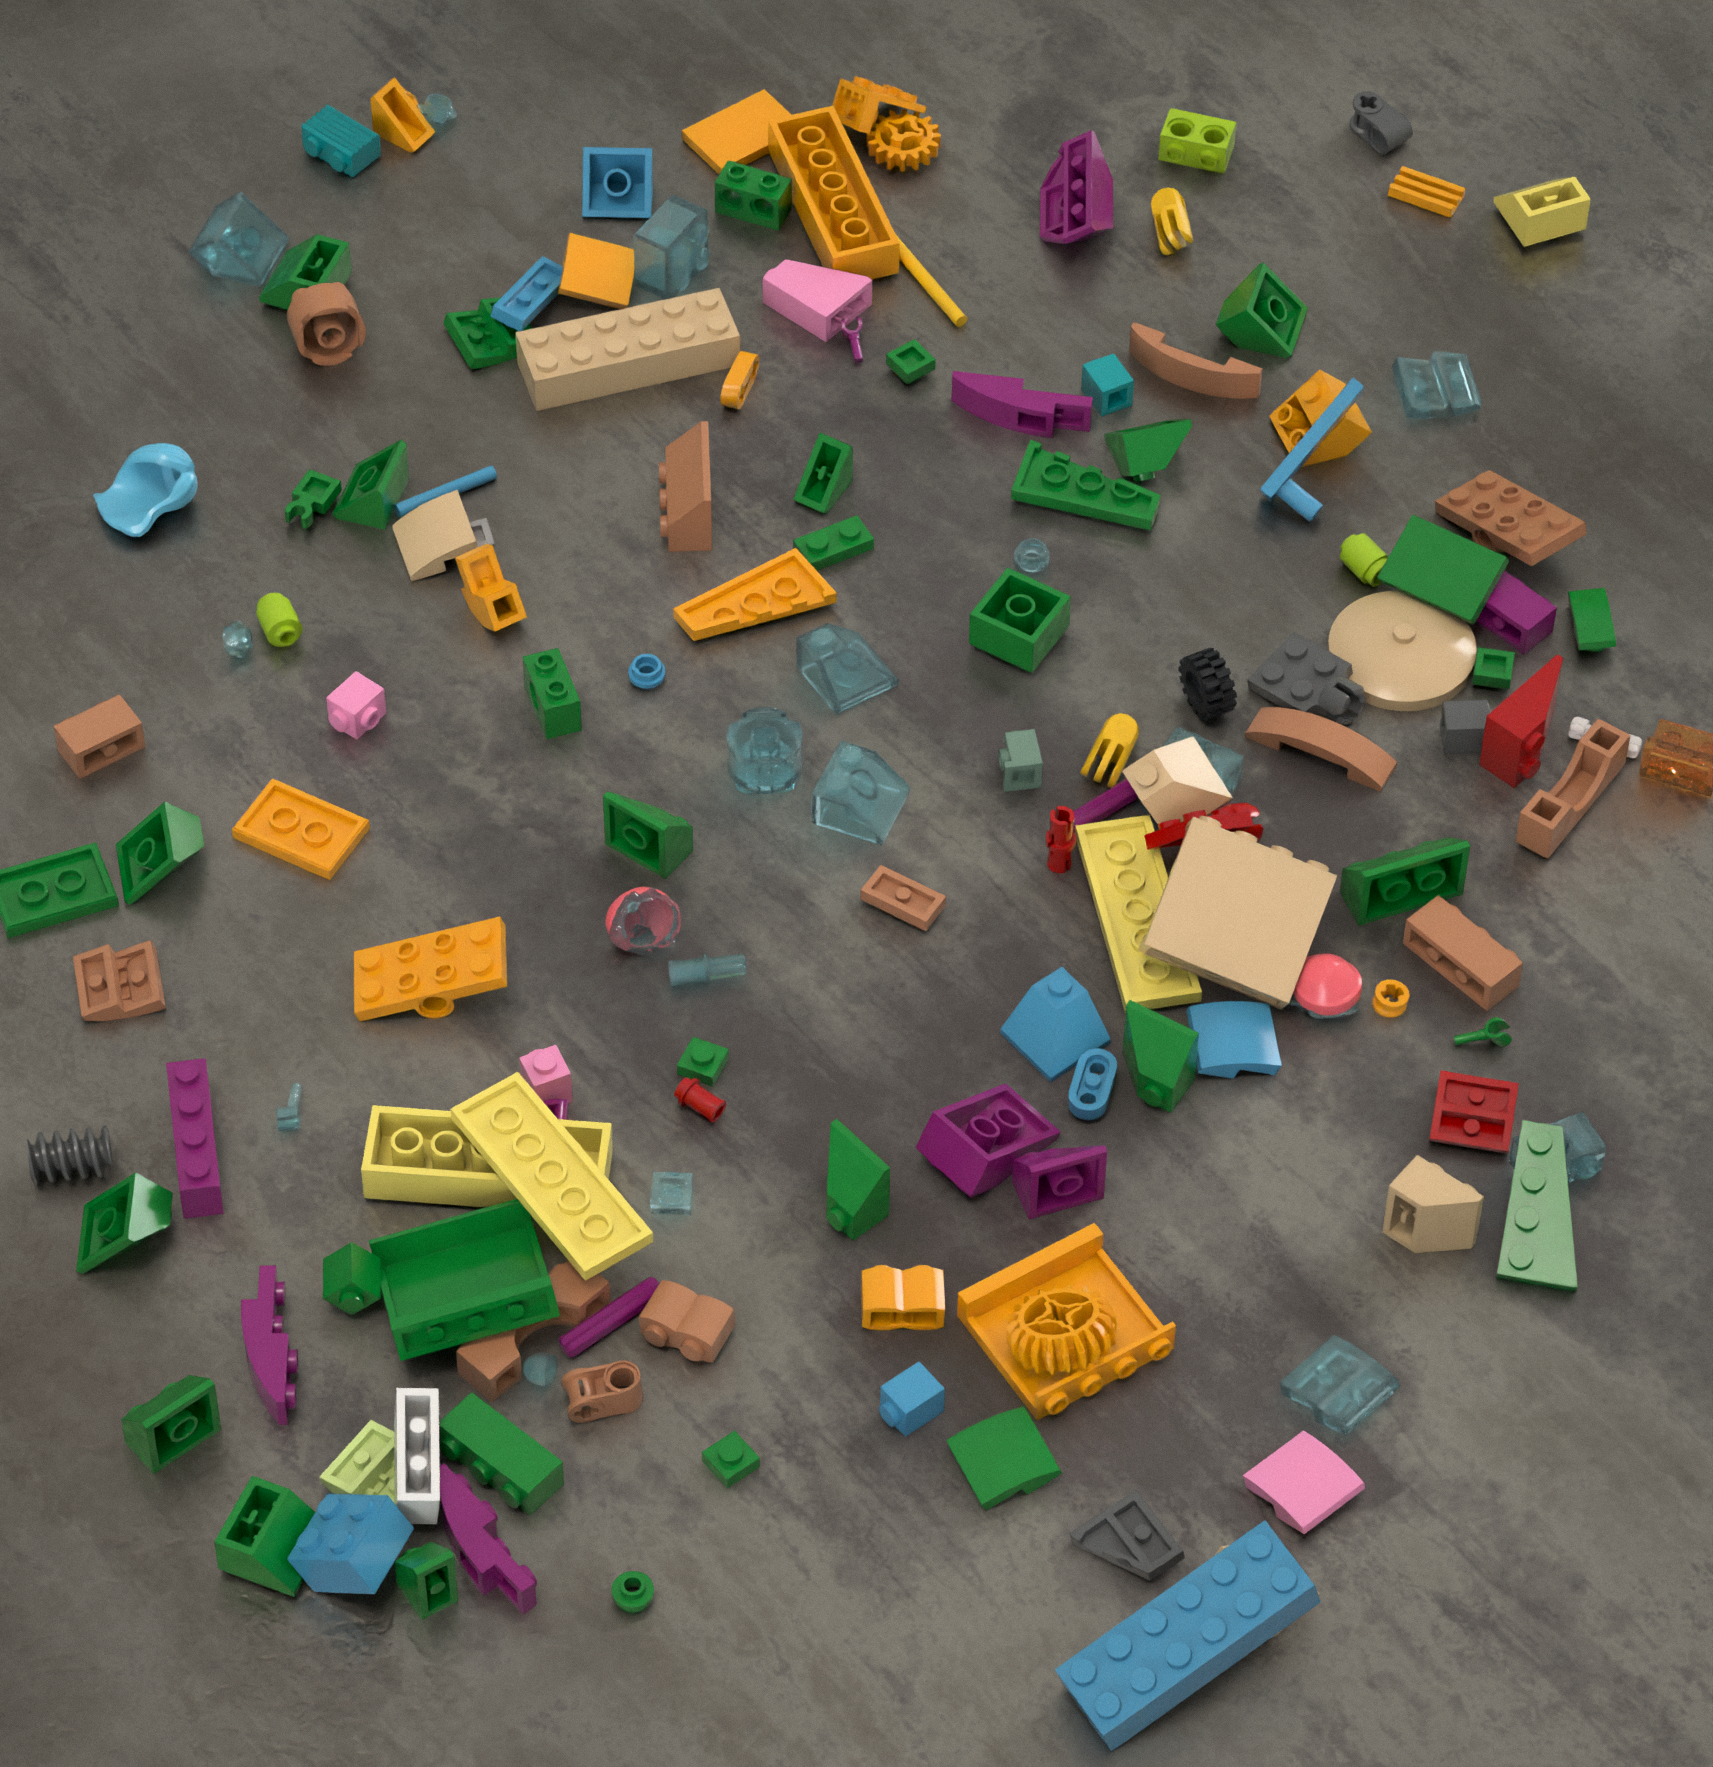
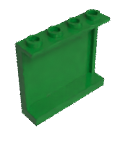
M518 1199L368 1240L372 1254L381 1258V1289L400 1361L560 1316L553 1286L546 1269L531 1215Z

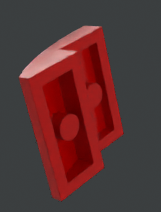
M1440 1070L1429 1141L1508 1154L1519 1083Z

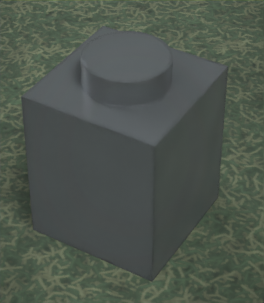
M1488 700L1443 701L1440 732L1444 754L1481 753L1486 716L1490 713Z

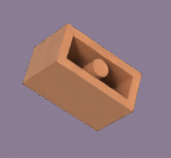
M120 694L54 725L57 750L79 779L145 748L142 722Z

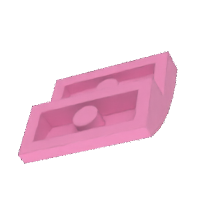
M1304 1430L1243 1475L1247 1489L1273 1504L1276 1517L1303 1534L1307 1533L1365 1489L1364 1482L1340 1457Z

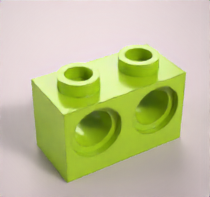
M1170 108L1160 133L1158 160L1224 174L1235 145L1236 122Z

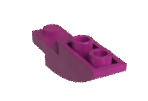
M953 371L951 401L985 421L1013 431L1053 438L1054 428L1090 432L1093 397L1023 389L1024 379Z
M260 1265L258 1299H241V1322L246 1358L251 1378L265 1407L279 1425H288V1409L296 1408V1384H290V1374H298V1350L290 1349L289 1333H284L283 1315H277L278 1306H285V1281L278 1282L276 1265Z
M443 1463L439 1466L440 1507L444 1528L460 1565L483 1596L498 1587L522 1614H525L537 1605L535 1588L537 1580L534 1574L526 1565L519 1566L511 1558L507 1545L502 1539L497 1537L496 1522L498 1521V1516L491 1504L486 1500L481 1502L472 1493V1488L467 1479L461 1473L454 1474Z

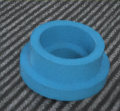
M641 654L634 658L630 664L628 677L630 682L639 688H654L664 681L665 667L655 655Z

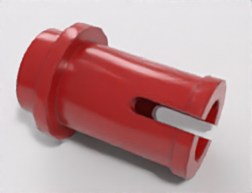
M688 1077L684 1078L674 1092V1097L678 1099L680 1106H689L707 1118L711 1123L716 1122L721 1117L727 1105L726 1101L700 1086V1081L697 1078L692 1080Z

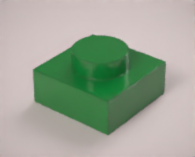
M915 339L886 354V364L906 384L935 370L936 359Z
M1478 647L1472 684L1510 689L1515 652Z
M692 1037L677 1064V1075L685 1078L688 1077L691 1080L697 1078L700 1083L713 1087L729 1059V1049Z
M735 1430L702 1451V1462L726 1488L731 1487L760 1467V1457Z

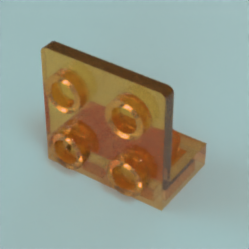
M1661 719L1653 738L1647 737L1638 776L1711 798L1713 794V734Z

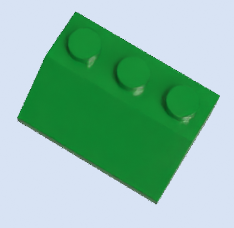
M1446 837L1436 841H1426L1419 846L1399 852H1389L1382 857L1365 862L1353 863L1348 867L1342 868L1340 894L1358 926L1423 907L1438 895L1444 900L1463 895L1471 846L1467 840Z

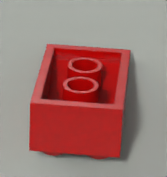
M1558 654L1486 716L1479 765L1513 788H1516L1523 780H1529L1534 777L1541 766L1540 758L1555 709L1563 657Z

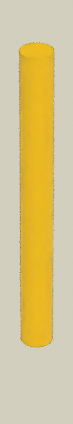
M897 236L900 243L899 260L956 327L963 326L967 322L966 315Z

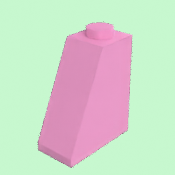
M785 259L777 267L767 271L762 278L763 303L825 342L842 330L841 323L843 319H845V326H847L856 316H859L872 305V279L867 276Z

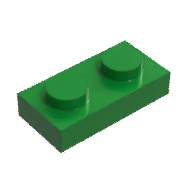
M858 515L794 539L793 549L796 548L818 571L874 549V538Z

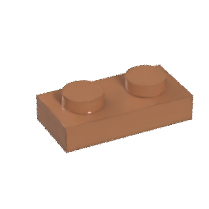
M883 865L877 868L860 890V900L924 931L928 930L946 906L945 895Z

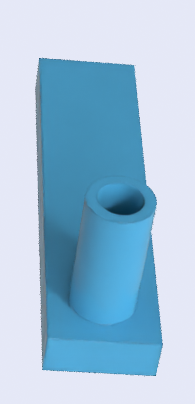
M1355 378L1348 382L1260 488V493L1269 501L1273 502L1278 496L1309 522L1319 513L1323 505L1295 483L1292 478L1364 393V386Z

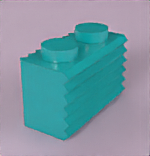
M326 104L325 108H321L320 112H317L315 116L312 115L311 119H307L306 123L303 122L301 126L302 144L305 151L313 157L319 156L321 160L324 159L326 163L329 162L334 170L338 172L344 171L351 178L381 156L380 135L330 105Z

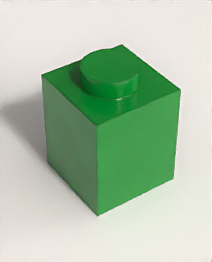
M353 1242L323 1258V1300L353 1315L381 1299V1258Z

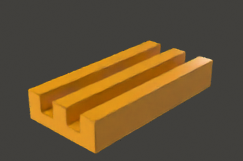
M1402 166L1399 175L1397 174L1394 178V183H1391L1389 186L1388 196L1451 218L1463 200L1466 188Z

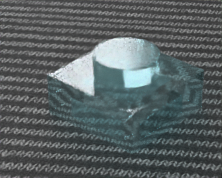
M653 1172L651 1214L691 1215L693 1173Z

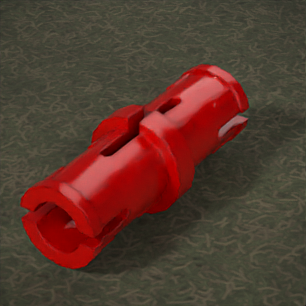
M1058 806L1056 811L1054 809L1051 810L1050 830L1047 831L1045 837L1046 846L1049 848L1047 867L1050 871L1058 874L1065 873V868L1070 870L1072 866L1071 852L1076 845V834L1073 832L1074 812L1066 806Z

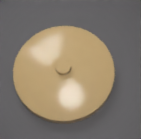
M1401 591L1374 593L1348 605L1337 616L1331 627L1327 651L1352 664L1353 674L1348 679L1363 686L1366 703L1394 711L1425 710L1443 704V701H1449L1454 698L1470 681L1475 667L1477 651L1474 634L1465 620Z

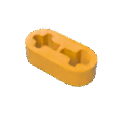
M742 350L738 353L722 387L720 397L722 406L737 410L741 409L757 377L760 363L758 354Z

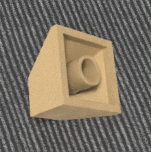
M1194 736L1154 749L1122 770L1137 796L1157 824L1173 819H1180L1183 822L1184 814L1199 810H1205L1206 816H1210L1211 811L1220 809L1234 800Z

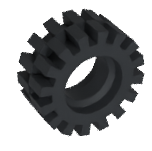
M1207 648L1180 659L1179 672L1182 675L1179 676V679L1184 684L1182 690L1184 694H1187V702L1189 706L1193 705V712L1195 715L1198 714L1199 719L1206 721L1235 709L1234 707L1237 704L1234 699L1237 698V692L1233 690L1235 683L1234 680L1230 679V669L1225 667L1226 661L1223 657L1220 658V653L1217 650L1214 651V648Z

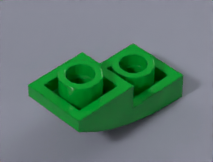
M1605 588L1568 591L1569 607L1574 621V635L1579 650L1599 652L1608 647H1616L1614 626Z

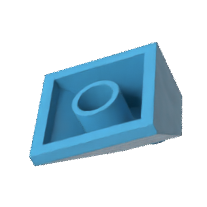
M1063 967L1032 985L1000 1029V1034L1050 1083L1077 1066L1079 1057L1085 1051L1094 1048L1103 1049L1111 1044L1109 1034L1088 991Z

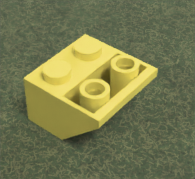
M1568 177L1494 197L1493 202L1522 245L1526 247L1585 230L1591 199L1576 177Z

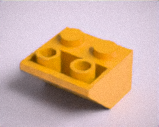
M1319 369L1269 415L1288 453L1293 450L1346 386L1345 383ZM1356 402L1303 466L1347 456L1372 433Z

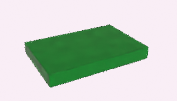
M1412 514L1377 578L1388 586L1474 625L1509 560L1504 555Z
M96 842L0 870V919L7 938L119 906L116 891Z

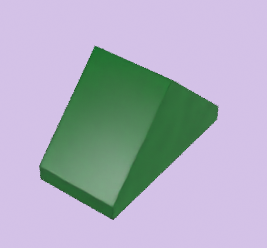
M819 433L793 500L827 514L853 482V446L826 434Z

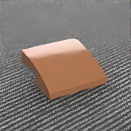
M151 940L114 952L111 946L107 944L73 956L81 1016L84 1021L118 1020L166 1009L157 948Z

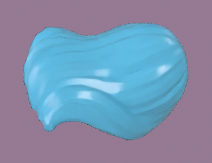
M167 443L142 446L128 456L111 487L103 493H95L93 495L97 508L104 521L111 527L128 536L141 537L149 531L157 517L161 514L180 509L192 500L197 491L195 465L189 455L179 446Z

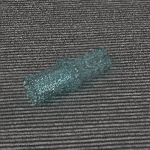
M705 953L700 958L668 961L671 986L706 981L707 985L710 984V979L742 976L747 971L746 959L742 954L708 958L707 953Z

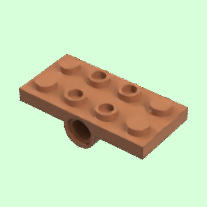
M1491 470L1479 474L1476 478L1435 500L1436 513L1471 532L1473 542L1499 554L1505 551L1530 566L1537 564L1587 534L1586 522Z

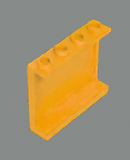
M1095 1223L958 1292V1318L1036 1420L1049 1414L1055 1415L1062 1412L1068 1404L1083 1396L1089 1397L1096 1394L1104 1385L1117 1378L1124 1379L1129 1377L1138 1367L1152 1360H1161L1174 1349L1176 1325L1172 1321L1163 1326L1102 1249L1103 1233ZM1071 1284L1073 1289L1086 1286L1089 1292L1099 1291L1101 1297L1108 1298L1117 1320L1116 1344L1110 1347V1354L1100 1356L1099 1363H1088L1085 1370L1080 1368L1072 1369L1070 1374L1066 1371H1058L1052 1376L1050 1371L1047 1370L1037 1374L1034 1368L1024 1369L1022 1362L1015 1361L1014 1355H1012L1010 1346L1007 1343L1006 1326L1008 1315L1014 1312V1305L1024 1303L1025 1296L1034 1297L1038 1295V1290L1046 1292L1052 1290L1054 1286L1057 1289H1064Z

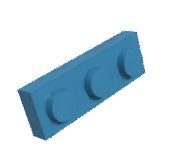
M542 256L493 305L491 317L510 328L523 331L558 295L563 267Z

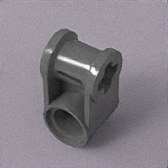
M1364 91L1354 97L1352 105L1355 113L1350 119V130L1367 142L1377 153L1385 155L1412 137L1413 129L1406 116L1396 111L1378 94Z

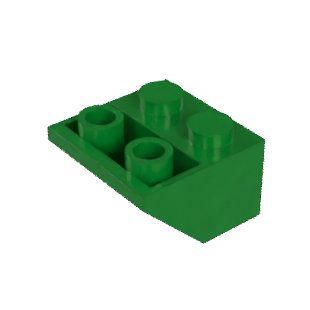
M316 234L287 250L260 294L259 302L288 309L292 302L291 297L298 289L308 288L321 283L340 282L345 285L352 273L349 242Z
M251 1476L214 1541L218 1569L295 1597L304 1579L287 1558L295 1547L298 1537L304 1532L314 1516L315 1511L290 1489Z

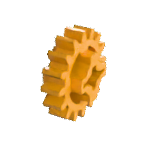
M903 109L901 114L898 115L893 110H890L889 117L887 118L878 115L877 123L872 125L870 134H867L869 156H876L877 164L887 162V169L889 170L894 166H899L901 172L906 170V166H911L916 171L918 170L919 163L927 166L930 165V157H938V149L941 144L938 124H932L930 116L923 119L920 118V112L916 111L913 115L908 114L907 109Z

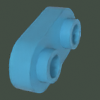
M1094 1048L1085 1051L1079 1057L1068 1094V1107L1074 1116L1084 1120H1093L1105 1113L1117 1075V1060L1112 1053L1104 1049Z

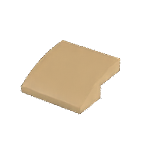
M458 490L420 505L392 525L411 582L446 571L444 561L478 548Z

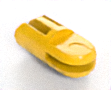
M1166 187L1160 189L1152 197L1151 212L1159 248L1162 254L1167 256L1174 253L1172 245L1177 250H1181L1186 246V241L1191 244L1194 240L1182 195L1174 188Z
M1118 713L1107 719L1080 771L1081 775L1087 777L1097 755L1102 757V760L1093 780L1101 783L1110 763L1113 762L1117 764L1113 769L1107 787L1112 788L1116 785L1139 735V726L1134 718L1127 714Z

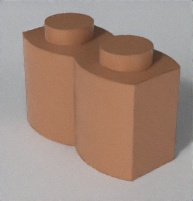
M661 1280L639 1316L640 1333L652 1345L678 1348L682 1355L689 1360L714 1362L735 1327L734 1309L713 1297L698 1295L678 1283Z

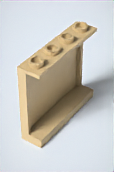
M1200 816L1198 819L1193 817L1185 827L1187 831L1148 932L1142 938L1138 951L1282 1010L1290 1002L1337 875L1328 872L1329 868L1320 862L1308 860L1305 863L1293 858V853L1286 848L1272 845L1269 848L1257 843V838L1247 832L1236 831L1232 833L1221 828L1222 824L1213 818Z

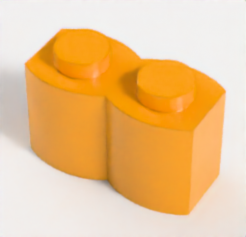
M877 1265L862 1270V1327L880 1331L894 1330L902 1327L912 1330H934L944 1327L943 1270L927 1265H917L905 1270L891 1268L886 1265Z

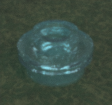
M1030 538L1020 542L1014 551L1013 559L1015 565L1022 571L1039 572L1049 565L1050 552L1042 541Z
M234 621L231 626L224 627L223 640L227 654L229 656L236 655L238 658L246 657L248 649H252L253 646L250 629L244 627L241 621Z

